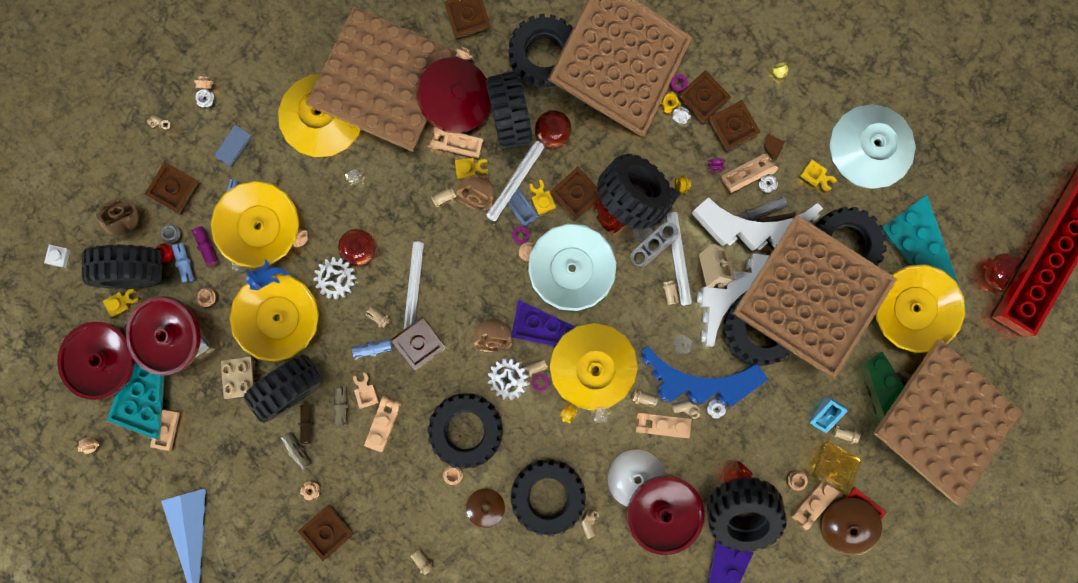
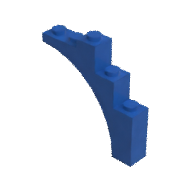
M649 346L640 351L642 353L640 357L647 366L650 364L653 368L652 374L658 381L661 380L663 382L657 386L659 389L657 394L663 401L667 400L668 403H671L688 390L687 396L694 404L701 405L718 393L719 396L717 398L724 406L732 407L769 380L759 365L756 364L726 377H696L672 368L661 360Z

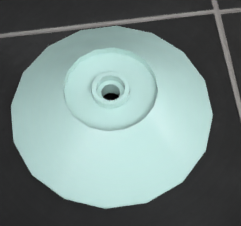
M874 104L855 107L842 115L833 128L830 141L832 160L841 175L855 185L871 189L890 186L903 178L913 164L916 149L913 131L905 119L888 107ZM875 140L879 142V146L875 145Z
M567 223L551 228L537 240L530 253L528 272L533 288L545 302L561 310L579 311L596 305L608 294L615 281L617 262L612 246L600 232L586 225ZM573 265L575 266L576 270L574 272H570L568 267Z

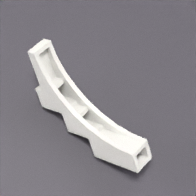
M709 197L692 212V215L721 246L726 244L730 246L739 237L751 251L756 248L762 249L768 243L766 239L775 248L793 218L779 222L745 220L720 208ZM817 203L798 216L813 223L821 216L819 212L823 208Z
M751 255L750 259L748 258L746 262V270H749V272L733 271L735 280L724 286V289L703 287L701 291H698L697 302L700 303L699 307L707 308V311L703 313V322H705V330L701 332V341L704 342L703 346H714L717 330L723 316L731 304L748 290L769 255Z

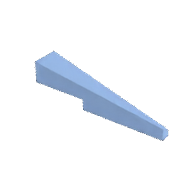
M206 488L161 501L187 583H199Z

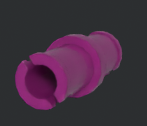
M203 226L191 230L198 245L197 250L201 252L206 266L217 263L218 261L211 247L213 246L212 242H209Z

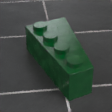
M883 351L875 352L859 362L866 385L869 387L870 397L875 405L879 422L882 421L905 387Z

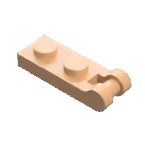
M436 127L432 128L431 134L433 135L432 139L429 140V147L479 159L483 139L461 133L444 132ZM440 136L445 137L444 142H439Z
M763 154L722 175L721 179L730 193L767 174H774L778 167L774 162H771V157L768 154Z
M383 395L364 446L379 452L384 451L402 401L397 399L394 401L389 399V396ZM386 406L392 408L391 413L385 412Z
M638 413L637 415L639 424L636 426V432L690 438L692 419ZM647 420H652L651 428L646 427Z
M825 476L795 509L791 517L795 521L798 520L802 528L808 530L842 489L829 477ZM805 510L810 514L807 518L803 515Z

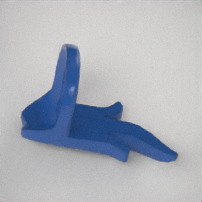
M265 259L263 267L255 271L250 268L246 270V282L250 285L251 290H260L272 282L280 283L277 278H271L273 275H290V273L276 267L268 269L269 262Z

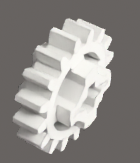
M332 257V262L325 259L324 266L319 264L321 270H315L318 277L314 278V281L319 282L315 287L317 289L322 288L320 291L322 295L327 292L326 297L329 299L332 295L334 299H338L339 295L345 298L346 291L352 292L350 286H356L352 282V280L357 279L355 275H352L355 269H349L350 263L346 262L344 264L342 258L338 262L335 257ZM334 266H340L344 270L337 271ZM334 274L339 276L337 282L331 281L334 279ZM347 278V283H346V285L344 286V285H343V284H344V281H345V279ZM334 286L337 291L328 290L326 287Z
M504 358L503 361L499 360L496 362V365L491 366L493 372L488 373V376L492 377V380L488 381V384H493L490 390L497 391L495 396L502 394L503 400L507 399L508 396L510 400H513L515 396L517 398L522 396L521 392L527 391L524 386L530 384L526 380L530 374H525L524 371L527 370V367L522 368L521 361L515 363V358L510 359V361L508 358ZM507 366L504 372H499L501 368ZM513 386H519L515 391H511Z

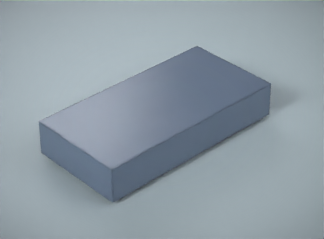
M234 125L214 156L232 167L252 135Z
M518 187L507 205L521 225L527 227L540 218V216Z

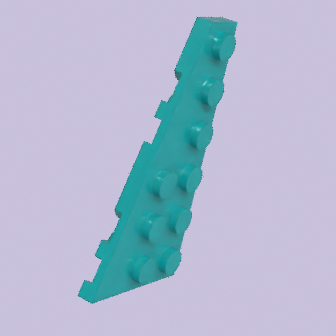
M925 195L883 226L884 230L881 231L886 235V238L908 266L926 264L942 269L958 284L928 196Z
M135 361L132 377L127 385L116 394L107 421L160 440L164 375L152 374L140 367Z

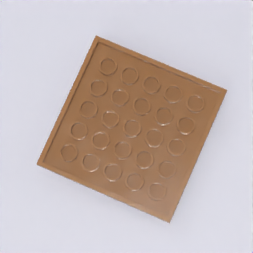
M587 0L548 80L642 137L645 136L692 36L637 0Z
M354 6L306 101V105L413 152L427 122L417 101L419 79L432 63L443 58L455 57L457 52Z
M796 215L732 314L834 379L897 278Z
M937 339L873 433L953 503L961 506L1022 411L942 339Z

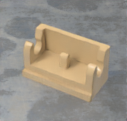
M711 244L699 254L706 287L711 288L719 283L718 288H723L735 280L726 247Z

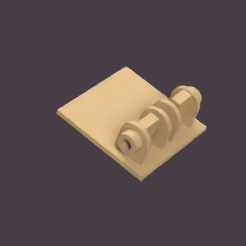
M254 357L221 361L224 399L244 397V393L257 383L254 382L257 378L253 376L257 374V372H253L256 371Z

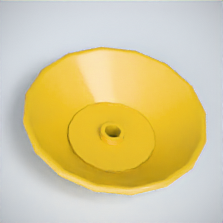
M320 74L308 75L296 81L283 95L278 109L279 127L286 141L298 152L312 157L333 156L347 149L358 137L361 130L323 112L315 114L316 109L306 105V101Z
M260 181L241 183L224 193L214 207L211 220L213 241L221 254L236 265L250 268L263 267L265 259L269 262V265H272L286 256L296 241L299 228L297 209L288 194L274 184ZM260 223L261 228L257 230L256 225Z
M926 264L909 265L892 273L891 275L897 278L876 312V321L884 336L898 348L914 353L929 352L937 339H942L946 344H949L960 331L966 314L964 295L957 282L942 269ZM915 305L919 307L917 312L913 310Z
M275 274L271 278H277L280 283L272 282L260 290H251L250 285L247 283L241 287L232 301L229 320L233 337L244 351L257 359L275 362L292 358L307 347L316 333L319 317L316 300L307 286L291 275ZM279 314L280 320L275 321V316Z
M598 323L577 326L563 335L553 349L550 362L552 382L561 397L575 407L593 411L609 408L624 399L635 383L638 369L635 350L627 337L612 326ZM598 366L599 369L597 372H592V367Z

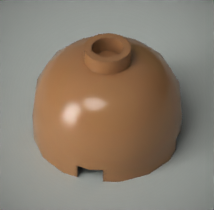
M470 175L462 180L457 189L456 196L459 195L458 200L467 207L477 210L478 206L483 207V210H488L494 202L495 189L486 176Z
M115 199L103 204L100 207L101 211L99 214L98 212L96 213L97 220L102 229L115 236L131 232L137 226L139 219L134 202L128 199V202Z
M488 318L477 326L474 332L473 345L474 347L477 345L478 350L485 352H498L497 348L503 347L504 351L508 350L512 346L511 330L507 324L499 321V319Z

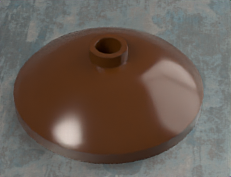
M847 497L835 501L826 509L822 518L821 528L826 542L834 550L845 555H860L870 551L880 540L882 521L877 510L869 502L860 498ZM856 528L857 532L851 533L850 530Z

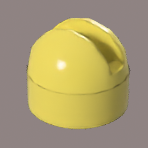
M786 62L778 63L772 67L776 77L783 78V76L788 74Z

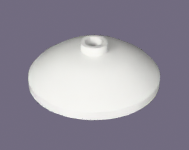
M639 449L628 450L618 455L611 463L607 474L608 487L613 497L619 503L628 507L631 496L641 484L651 478L664 476L665 471L660 461L651 453ZM636 476L641 477L640 483L634 482Z

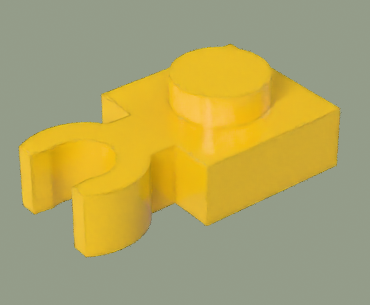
M474 158L455 160L457 180H463L470 175H476V172L483 175L488 174V169H481L482 164L488 163L487 159H481L478 163H474Z
M814 160L808 163L800 177L815 187L820 183L825 191L831 190V187L827 185V181H831L833 184L837 181L833 176H826L825 173L828 170Z
M539 180L540 188L535 189L532 183L529 185L530 191L536 194L531 199L539 216L556 209L550 192H543L544 183L542 180Z
M129 289L125 296L122 292H118L103 300L111 318H116L131 310L128 304H137L141 301V298L132 299L131 297L133 293L137 292L136 289Z

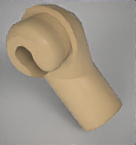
M151 115V118L147 120V123L152 128H155L157 124L163 129H169L170 122L167 119L157 115Z
M691 401L672 404L674 414L684 411L693 419L700 417L699 407Z
M589 509L581 521L587 539L596 536L593 524L599 518V513L594 509Z

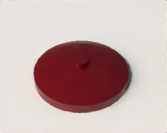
M455 57L437 60L423 72L417 85L419 108L424 117L433 126L444 132L465 133L471 131L485 120L491 108L486 85L487 78L477 66L467 60Z
M161 296L149 298L141 302L133 310L127 322L126 341L131 356L140 367L152 374L170 375L186 369L194 361L200 348L201 332L196 316L186 304L173 297Z
M88 322L74 328L65 337L58 352L57 366L60 378L69 391L84 399L100 400L114 396L127 385L134 371L135 360L129 352L126 334L120 328L105 322Z
M657 476L641 484L631 496L626 514L627 525L632 537L645 550L657 555L677 554L690 547L700 535L705 520L704 504L696 489L685 480L675 476Z

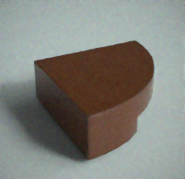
M767 134L765 139L766 148L769 155L776 160L785 142Z

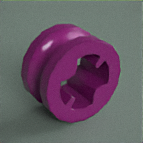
M682 74L675 75L670 82V88L675 93H681L688 85L687 78ZM676 80L683 82L681 88L675 86Z
M725 159L708 160V164H710L708 170H725V166H723Z
M517 227L513 230L512 238L516 244L522 245L529 240V232L525 227ZM519 231H523L526 238L518 240V237L515 236L516 233L519 234Z
M544 374L535 375L532 385L537 391H544L549 386V379ZM538 377H543V381H546V386H543V388H538V384H535V380H539Z

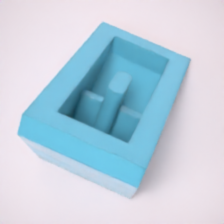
M824 398L812 417L810 424L827 433L849 408L833 398Z

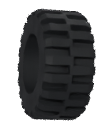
M539 14V18H535L533 15L528 17L527 23L523 20L519 24V29L515 28L512 33L513 37L510 38L508 49L510 67H512L513 71L518 72L521 83L523 85L527 83L530 89L538 87L539 91H544V88H549L552 91L557 86L548 80L555 65L550 67L534 65L527 58V48L537 40L549 39L556 42L563 49L573 29L571 24L566 25V20L563 18L557 20L556 15L550 14V17H545V14Z
M512 71L489 76L486 79V85L500 147L508 149L530 144L533 141L532 129L518 72Z
M623 154L615 158L599 176L597 191L599 198L602 199L603 206L609 210L608 212L616 217V220L625 223L628 227L633 226L635 229H646L653 226L671 208L673 191L669 187L670 183L665 179L663 172H660L656 165H652L649 163V160L642 159L639 155Z
M841 207L824 215L814 224L815 227L831 237L838 228L844 227L854 231L861 241L862 250L860 255L876 266L882 263L885 258L882 253L886 252L887 246L883 242L887 241V238L881 232L884 228L882 225L878 226L876 223L878 219L875 216L869 217V212L866 210L859 211L858 207H851L849 209Z
M117 244L88 247L82 253V281L90 287L107 289H133L157 286L162 281V254L158 249L141 245Z
M742 298L737 300L728 310L729 314L726 315L724 320L726 326L723 327L727 336L725 341L731 346L729 348L731 352L736 353L737 358L740 360H745L748 364L759 366L775 364L790 356L793 352L776 341L769 346L760 347L749 340L745 330L746 322L732 314Z
M301 354L280 365L255 383L244 393V401L258 421L266 423L281 415L317 389L323 383V377L307 355Z
M463 393L446 398L434 409L435 411L430 416V423L427 428L429 444H431L434 454H437L442 462L448 463L451 467H459L460 469L475 468L486 463L496 453L502 441L503 423L499 412L487 399L476 394ZM461 412L475 414L480 418L484 426V435L481 442L471 449L456 447L448 437L447 429L450 420Z
M540 459L530 463L519 472L511 490L513 513L516 515L518 522L526 527V530L535 532L539 536L548 535V537H552L555 534L561 535L565 533L566 530L572 529L575 526V523L582 517L583 510H585L586 492L583 482L575 470L562 461ZM547 478L560 482L567 494L566 504L563 509L551 516L539 514L530 503L532 487L538 481Z
M742 477V479L733 478L728 483L726 481L722 483L720 488L717 487L712 492L713 494L709 496L707 512L710 532L714 539L724 547L727 546L731 550L738 549L740 552H745V550L753 552L759 548L765 549L767 545L776 543L777 539H780L786 529L787 518L782 495L775 486L765 480L760 481L756 477H753V479L748 477ZM745 512L757 513L755 515L747 517L736 516L738 514Z

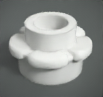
M207 89L199 90L195 96L197 105L200 107H210L214 100L213 93Z
M679 107L673 111V120L678 123L686 124L688 119L691 118L686 108Z
M765 175L760 178L759 186L763 191L769 193L777 188L778 182H776L774 175Z
M714 399L709 402L707 412L717 419L725 415L726 408L720 400Z

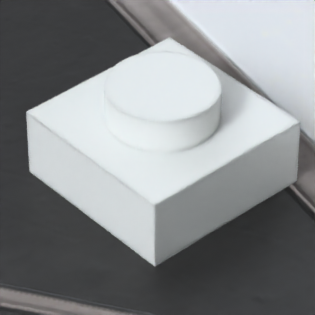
M49 245L44 263L66 268L70 249Z

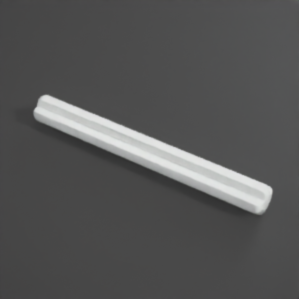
M534 142L486 215L490 220H497L544 149L541 142Z
M670 212L666 215L667 222L673 223L679 230V235L671 243L680 303L681 305L692 304L678 213ZM668 227L669 235L672 236L674 233V229L672 227Z
M420 241L413 242L404 329L416 320L424 247L423 242Z

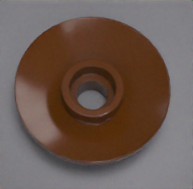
M479 489L467 501V516L478 527H493L503 518L505 512L504 500L498 492L492 489ZM482 506H488L489 511L483 512Z

